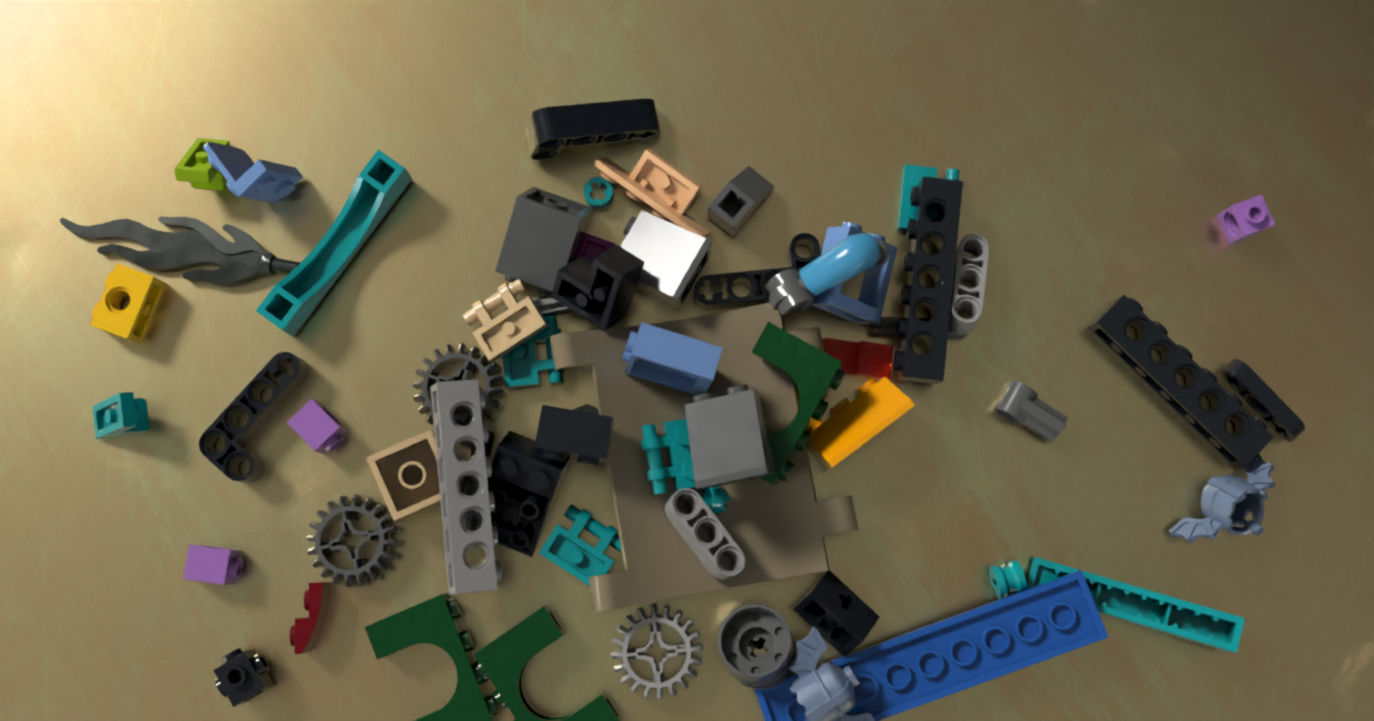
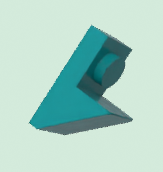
M133 392L118 393L92 406L96 439L145 432L149 429L146 400L134 398Z

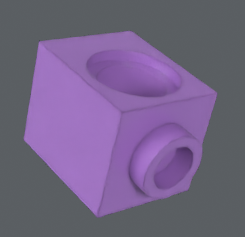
M1262 194L1231 205L1216 215L1229 245L1258 235L1275 225Z
M312 398L287 422L314 451L322 454L326 451L332 452L343 442L344 438L342 435L347 431L321 402Z
M189 545L183 579L222 585L235 584L236 578L240 577L243 569V559L240 558L241 550L205 545Z

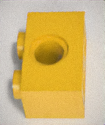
M116 263L114 270L108 274L105 280L106 289L101 301L97 302L93 308L90 326L141 344L166 283L154 276ZM130 296V304L122 310V300Z

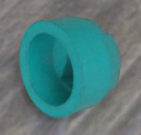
M718 486L704 489L702 499L714 514L723 513L728 509L729 506L725 502L730 501V496L724 488Z

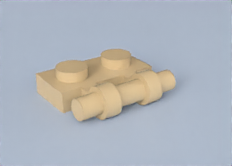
M519 278L509 285L505 283L498 287L497 293L485 301L478 300L472 304L473 308L463 314L469 326L479 320L483 324L482 327L472 332L487 359L492 363L548 327L547 322L531 297L528 296L520 302L517 301L516 296L526 290V287ZM506 304L508 310L493 319L491 312Z

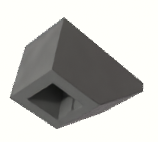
M748 166L729 181L708 206L707 217L733 237L773 190L774 185Z

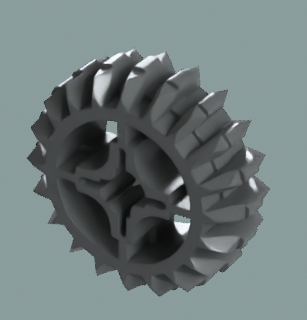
M460 343L458 351L455 353L453 346L448 344L445 348L447 355L443 356L436 349L433 351L434 356L437 358L436 361L432 362L430 359L424 358L423 362L429 368L426 372L422 369L416 370V374L423 378V382H413V388L422 390V393L413 396L415 402H425L418 409L420 414L423 415L431 412L427 417V423L430 425L434 424L430 387L436 382L472 380L474 366L480 369L485 381V408L481 409V415H485L490 420L495 417L488 409L490 406L495 408L501 407L502 404L493 399L494 395L502 396L505 391L502 388L494 387V385L502 383L504 378L502 375L492 376L499 369L497 363L487 365L489 360L485 354L478 358L480 351L478 347L473 346L467 354V346L464 343ZM464 363L463 367H459L452 376L439 375L442 370L450 365ZM467 413L453 415L454 421L458 425L466 426L468 422Z
M359 494L353 495L351 503L347 496H340L339 506L334 501L327 502L329 514L323 510L317 511L316 514L322 520L321 523L310 522L309 527L317 530L316 535H307L306 537L307 541L315 542V547L309 548L307 554H318L319 558L313 561L312 566L318 568L325 565L321 571V576L328 578L333 574L332 583L335 585H339L344 579L346 587H353L357 578L359 585L365 586L368 584V575L372 580L377 581L380 579L377 567L383 571H389L391 567L384 560L386 558L397 559L398 555L389 550L390 546H400V540L391 539V534L398 533L400 529L398 526L388 527L387 524L393 521L391 514L389 513L382 517L386 509V505L382 503L373 509L375 499L372 497H367L362 504V497ZM360 512L365 514L374 522L377 529L362 530L358 520H354L353 513ZM340 518H343V521L340 522V534L335 539L329 540L333 526ZM351 533L352 535L367 537L360 539L359 544L355 543L358 546L357 548L355 546L340 545L341 543L348 542V538H352L350 536ZM379 539L378 549L374 557L365 565L364 560L367 559V547L370 543ZM344 551L349 561H353L354 570L340 565L334 559L331 552Z

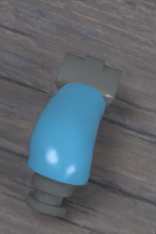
M868 233L849 235L801 268L799 272L795 269H787L772 277L767 283V289L770 294L769 301L773 309L779 310L782 315L793 311L795 308L799 312H804L813 302V295L817 296L834 288L863 271L870 270L874 265L885 264L889 258V247L884 241L876 240L873 235Z

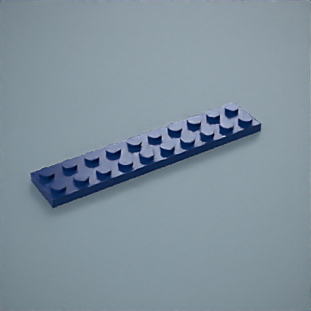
M1078 570L858 650L845 657L836 658L830 662L842 669L849 665L860 683L854 687L855 706L847 713L869 710L875 721H879L1106 639L1108 634L1083 572ZM797 673L790 675L782 684L772 689L755 690L765 721H808L804 714L806 711L805 707L798 703L796 694H792L790 690L793 681L799 677Z

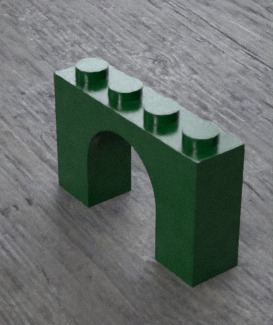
M768 322L752 353L786 371L795 381L800 397L799 408L793 421L783 430L768 434L776 474L760 478L772 485H778L780 480L786 482L795 466L790 461L797 450L802 452L812 436V433L808 432L810 425L814 419L817 421L821 420L829 405L828 402L824 401L830 389L835 391L838 389L846 372L842 371L844 366L842 361Z
M448 593L436 596L366 626L365 630L378 660L412 645L429 643L445 650L454 661L458 679L456 690L450 701L444 707L412 721H498L496 716L500 714L498 702L493 694L488 695L484 682L488 681V679H485L482 671L478 672L474 665L475 660L471 650L475 649L473 639L467 629L462 630L458 619L462 617L460 606L455 597L450 599Z
M547 605L474 653L477 661L474 662L477 671H482L485 679L490 678L497 689L493 692L494 697L503 709L507 707L510 709L515 717L513 721H622L604 691L576 711L561 717L543 715L533 709L527 702L522 688V677L526 665L534 655L566 634Z

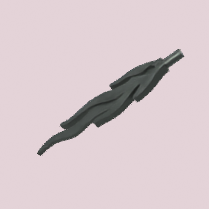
M159 217L158 221L166 226L188 229V231L176 233L158 231L130 219H118L92 226L77 225L65 218L60 219V223L70 232L86 239L127 238L142 243L149 250L137 251L129 247L109 244L99 247L97 252L102 255H119L150 270L170 271L199 264H216L221 267L215 270L195 269L184 272L183 278L187 280H201L219 285H234L261 275L273 274V271L289 274L300 264V262L277 258L274 254L264 250L250 235L228 224L223 225L222 229L234 239L235 243L227 241L212 227L202 221L189 217Z

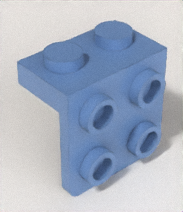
M207 142L203 146L209 155V163L223 174L228 181L226 183L228 189L240 198L244 197L277 203L281 198L291 194L295 189V185L303 178L296 167L260 159L254 164L248 154L239 148L213 142Z

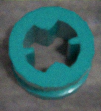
M603 177L590 179L584 186V196L587 204L595 209L608 207L614 198L611 183ZM596 186H599L600 190L602 187H605V198L602 200H598V197L595 200L592 199V189Z

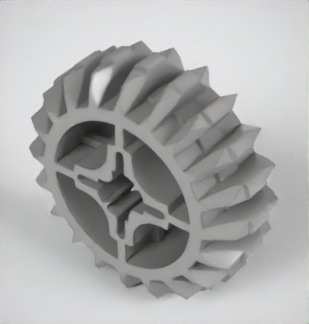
M652 604L650 616H646L645 610L640 607L637 609L640 617L638 621L630 614L625 617L626 621L631 625L629 629L623 625H618L617 631L625 636L623 639L612 638L611 643L621 646V651L611 652L610 657L622 659V663L616 664L613 670L614 672L626 670L627 673L620 679V682L625 684L632 678L635 681L630 690L632 693H636L639 686L642 685L645 687L644 698H649L651 688L657 689V699L660 700L663 699V688L668 687L671 696H676L675 683L678 682L684 689L689 687L688 682L683 677L685 674L694 679L697 677V672L691 669L690 665H702L703 661L699 657H693V652H701L704 649L701 644L692 645V640L698 639L701 636L700 632L694 631L691 634L687 632V629L694 622L689 619L683 625L679 623L683 616L681 610L677 611L673 619L668 616L670 613L669 605H665L663 615H657V605ZM650 623L649 642L644 646L629 648L632 635L640 627ZM660 623L675 628L682 636L685 644H670L664 641L661 635ZM654 633H657V640L661 648L675 650L667 651L666 656H661L663 659L659 661L660 669H657L654 655L639 653L646 652L648 647H653L651 643L655 641ZM686 655L681 668L671 677L664 679L665 661L670 657ZM637 658L648 661L652 665L654 680L639 674L632 666L630 659Z

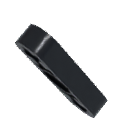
M1233 359L1221 371L1223 379L1279 437L1292 442L1305 430V425L1301 419L1246 363L1239 359Z

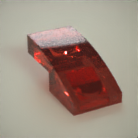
M832 338L822 339L825 353L844 363L842 371L846 372L845 375L878 379L886 377L890 379L893 356L892 345L867 341L851 342Z

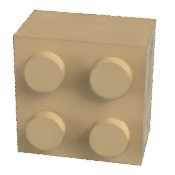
M431 429L366 457L393 521L440 501L436 445Z

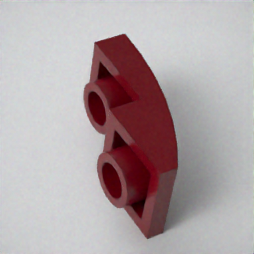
M331 582L309 583V590H306L304 593V608L306 611H309V617L295 618V625H292L290 628V644L294 646V654L311 652L317 642L328 613Z

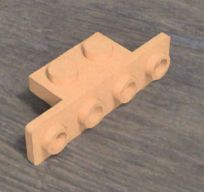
M646 149L631 174L607 157L596 160L594 166L601 170L599 174L605 180L613 184L618 182L627 189L626 194L639 203L644 201L654 208L652 212L655 216L668 222L670 220L677 226L702 237H708L710 231L685 213L702 186L651 149Z

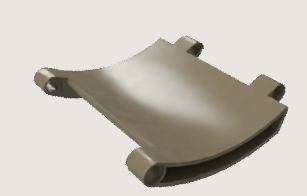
M770 302L716 314L650 324L723 347L714 380L706 393L713 392L714 398L728 395V388L745 384L748 385L749 390H757L768 434L783 430L795 418L799 408L795 381L786 371L752 353L768 322L785 330L783 315L779 310H774ZM640 325L610 328L605 331L600 329L564 332L550 337L555 371L561 368L584 367V370L591 369L599 415L614 418L607 466L625 571L589 577L594 612L830 570L824 536L858 530L852 495L817 501L807 445L802 452L799 450L795 452L790 461L795 466L786 482L780 480L778 485H772L758 477L719 486L724 488L730 496V501L725 502L729 507L723 513L714 515L742 550L745 556V565L743 570L733 577L725 580L716 579L708 573L666 517L664 511L666 500L677 492L675 491L673 478L665 479L667 493L654 495L652 481L648 482L646 472L650 470L647 453L642 451L641 440H644L641 426L655 424L657 437L665 436L663 423L686 419L685 404L694 403L693 397L695 395L625 374L628 363L621 361L630 332L638 333ZM820 327L788 332L825 352ZM667 447L660 448L663 468L671 467ZM691 488L702 497L704 489ZM677 498L676 507L678 511L685 515L689 514L690 506L688 502L682 498ZM699 526L697 531L699 539L709 543L711 539L710 531L704 526ZM721 554L719 557L720 566L724 570L730 571L732 567L730 557L726 554Z

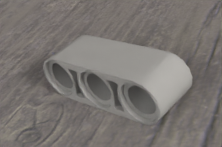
M977 234L966 235L960 241L956 250L949 330L958 335L970 333L977 324L983 310L989 244L985 238ZM964 251L975 253L977 258L969 257ZM961 281H969L973 284L974 288L963 286ZM957 311L967 312L971 319L961 318Z
M682 488L666 500L664 506L666 517L712 577L725 580L739 574L743 570L745 556L742 550L695 490ZM677 498H682L688 502L690 506L689 514L685 515L678 511L676 507ZM699 526H704L710 531L711 539L709 543L699 539L697 532ZM721 554H726L730 557L732 561L730 571H726L720 566L719 557Z

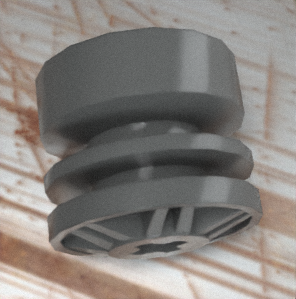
M762 604L744 605L732 611L722 622L718 633V650L731 675L743 686L754 690L772 689L782 684L793 672L790 671L789 664L797 656L796 643L785 618L774 608ZM764 646L767 653L765 655L759 653L755 656L753 650L755 648L762 649Z

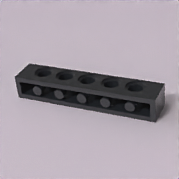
M922 177L917 186H913L911 190L910 206H915L914 219H909L907 226V239H912L911 251H906L903 263V271L908 272L907 285L902 284L900 293V304L905 305L904 318L899 317L896 331V336L902 338L900 351H895L893 370L898 371L897 380L939 384L944 380L963 181ZM926 209H936L941 215V221L933 222L929 220L926 216ZM929 240L934 242L938 248L937 254H927L922 247L923 241ZM921 273H928L933 277V288H926L921 285L919 281ZM917 306H925L930 310V321H922L916 316ZM919 338L927 343L928 351L926 355H919L913 350L912 342L914 339Z
M1122 295L1114 300L1087 327L1232 468L1247 466L1274 438L1267 431L1268 427L1264 421L1255 415H1250L1242 407V401L1235 394L1225 391L1217 383L1218 380L1211 371L1201 368L1193 361V356L1187 348L1172 341L1167 336L1168 331L1163 325L1157 321H1151L1143 313V307L1135 299ZM1127 325H1131L1137 330L1138 336L1136 340L1131 339L1127 335ZM1152 348L1157 349L1161 353L1162 361L1160 364L1152 359ZM1177 372H1181L1185 376V387L1177 383ZM1202 395L1208 397L1211 402L1209 411L1205 410L1201 405ZM1228 419L1232 420L1235 424L1236 429L1233 435L1226 428V421Z

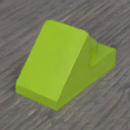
M197 138L174 168L176 181L190 182L191 186L197 189L223 190L226 178L209 163V155L203 146L207 142L230 146V142L226 140Z

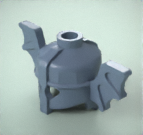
M1258 454L1247 466L1242 467L1248 477V481L1234 475H1220L1210 478L1202 490L1200 501L1202 514L1206 518H1182L1169 530L1172 537H1183L1188 543H1192L1193 540L1201 537L1216 540L1217 533L1221 529L1235 535L1253 533L1259 536L1264 531L1260 525L1265 511L1263 500L1268 499V493L1265 490L1276 486L1273 479L1270 478V473L1274 470L1272 463H1266L1262 460L1261 455ZM1252 512L1253 520L1247 521L1245 518Z
M812 627L806 638L796 641L797 656L789 664L790 671L797 673L799 676L793 681L790 690L792 694H796L798 703L805 707L806 711L804 714L808 721H875L869 710L847 713L855 706L854 687L860 683L849 665L842 669L830 661H823L816 666L819 658L826 651L827 644L817 628Z

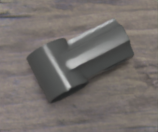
M1012 380L994 410L1008 421L1018 425L1022 424L1047 441L1053 442L1065 427L1068 417L1038 399V394L1027 385Z

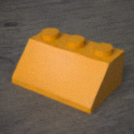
M886 377L878 382L871 378L857 389L861 395L850 402L846 397L832 407L830 410L834 415L825 422L822 419L812 422L808 429L812 436L807 444V449L826 472L914 407L915 404Z

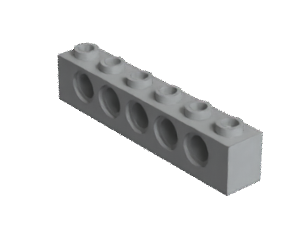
M478 379L436 382L430 388L449 594H463L498 589L497 582L501 581L502 573L500 562L495 561L494 547L498 546V532L496 526H492L491 512L495 510V498L493 491L488 490L487 477H491L492 465L490 457H485L484 443L488 442L489 433L487 423L482 422L481 409L485 408L484 389L479 388ZM455 409H462L467 413L468 422L466 426L458 425L454 421L453 412ZM459 443H465L470 447L471 457L468 461L458 457L456 448ZM463 477L470 478L474 483V491L470 496L463 494L460 490L459 484ZM467 511L474 513L477 517V526L473 531L466 529L463 525V516ZM471 546L476 547L481 554L480 561L476 566L470 565L466 560V552Z

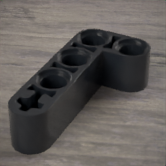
M653 99L545 107L533 111L525 124L530 157L533 160L553 158L564 147L645 140L653 138L661 132Z
M809 233L796 235L788 249L789 267L702 276L694 285V302L702 310L708 311L769 303L770 294L765 287V283L776 274L787 269H795L799 272L801 268L821 256L819 242L815 236ZM806 245L811 249L812 255L802 258L796 254L795 247ZM737 283H744L749 287L750 294L745 297H738L733 293L732 287ZM722 284H727V299H722ZM704 287H710L711 292H715L712 299L707 300L705 294H701L704 292Z
M281 352L275 355L200 437L199 449L201 453L231 480L253 483L263 475L264 463L262 459L247 444L306 380L309 372L306 362L290 352ZM287 364H291L290 367L294 370L290 375L287 374L288 371L285 369ZM273 378H278L277 380L282 382L283 384L280 385L279 383L273 381ZM270 386L272 396L267 402L262 403L260 399L261 391L265 387ZM246 411L249 416L248 423L244 427L239 428L237 424L238 416ZM219 437H223L225 439V447L223 451L216 453L214 443ZM247 458L250 463V469L247 474L241 476L238 467L240 462Z

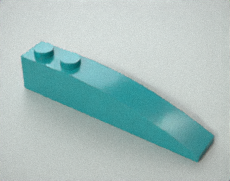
M1034 557L1027 580V589L1073 573L1079 569ZM1082 571L1100 614L1228 653H1237L1245 618Z

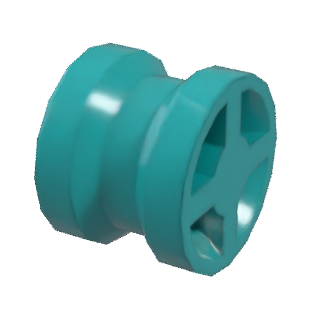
M1017 560L1009 561L1007 566L1004 567L998 565L989 567L990 581L998 599L1007 597L1010 593H1018L1027 589L1025 574Z

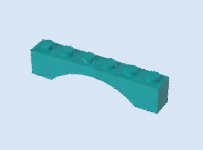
M378 149L358 175L345 205L324 237L296 268L276 283L256 312L294 337L411 182L412 177L408 171Z

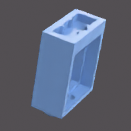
M843 222L842 226L827 227L821 255L849 235L865 233L862 231V226L851 222ZM868 233L873 235V237L876 240H882L885 242V237L878 234ZM886 243L889 247V258L886 263L874 265L873 268L865 271L858 300L841 294L842 283L817 296L813 295L814 299L811 305L856 324H880L897 247Z
M641 322L638 333L630 332L621 361L628 363L625 374L697 396L705 394L713 382L723 347Z

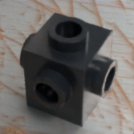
M238 648L222 657L223 664L213 670L217 676L215 684L219 692L224 697L228 696L233 707L248 702L274 686L267 673L270 670L267 660L261 653H256L255 649L242 652L241 648Z

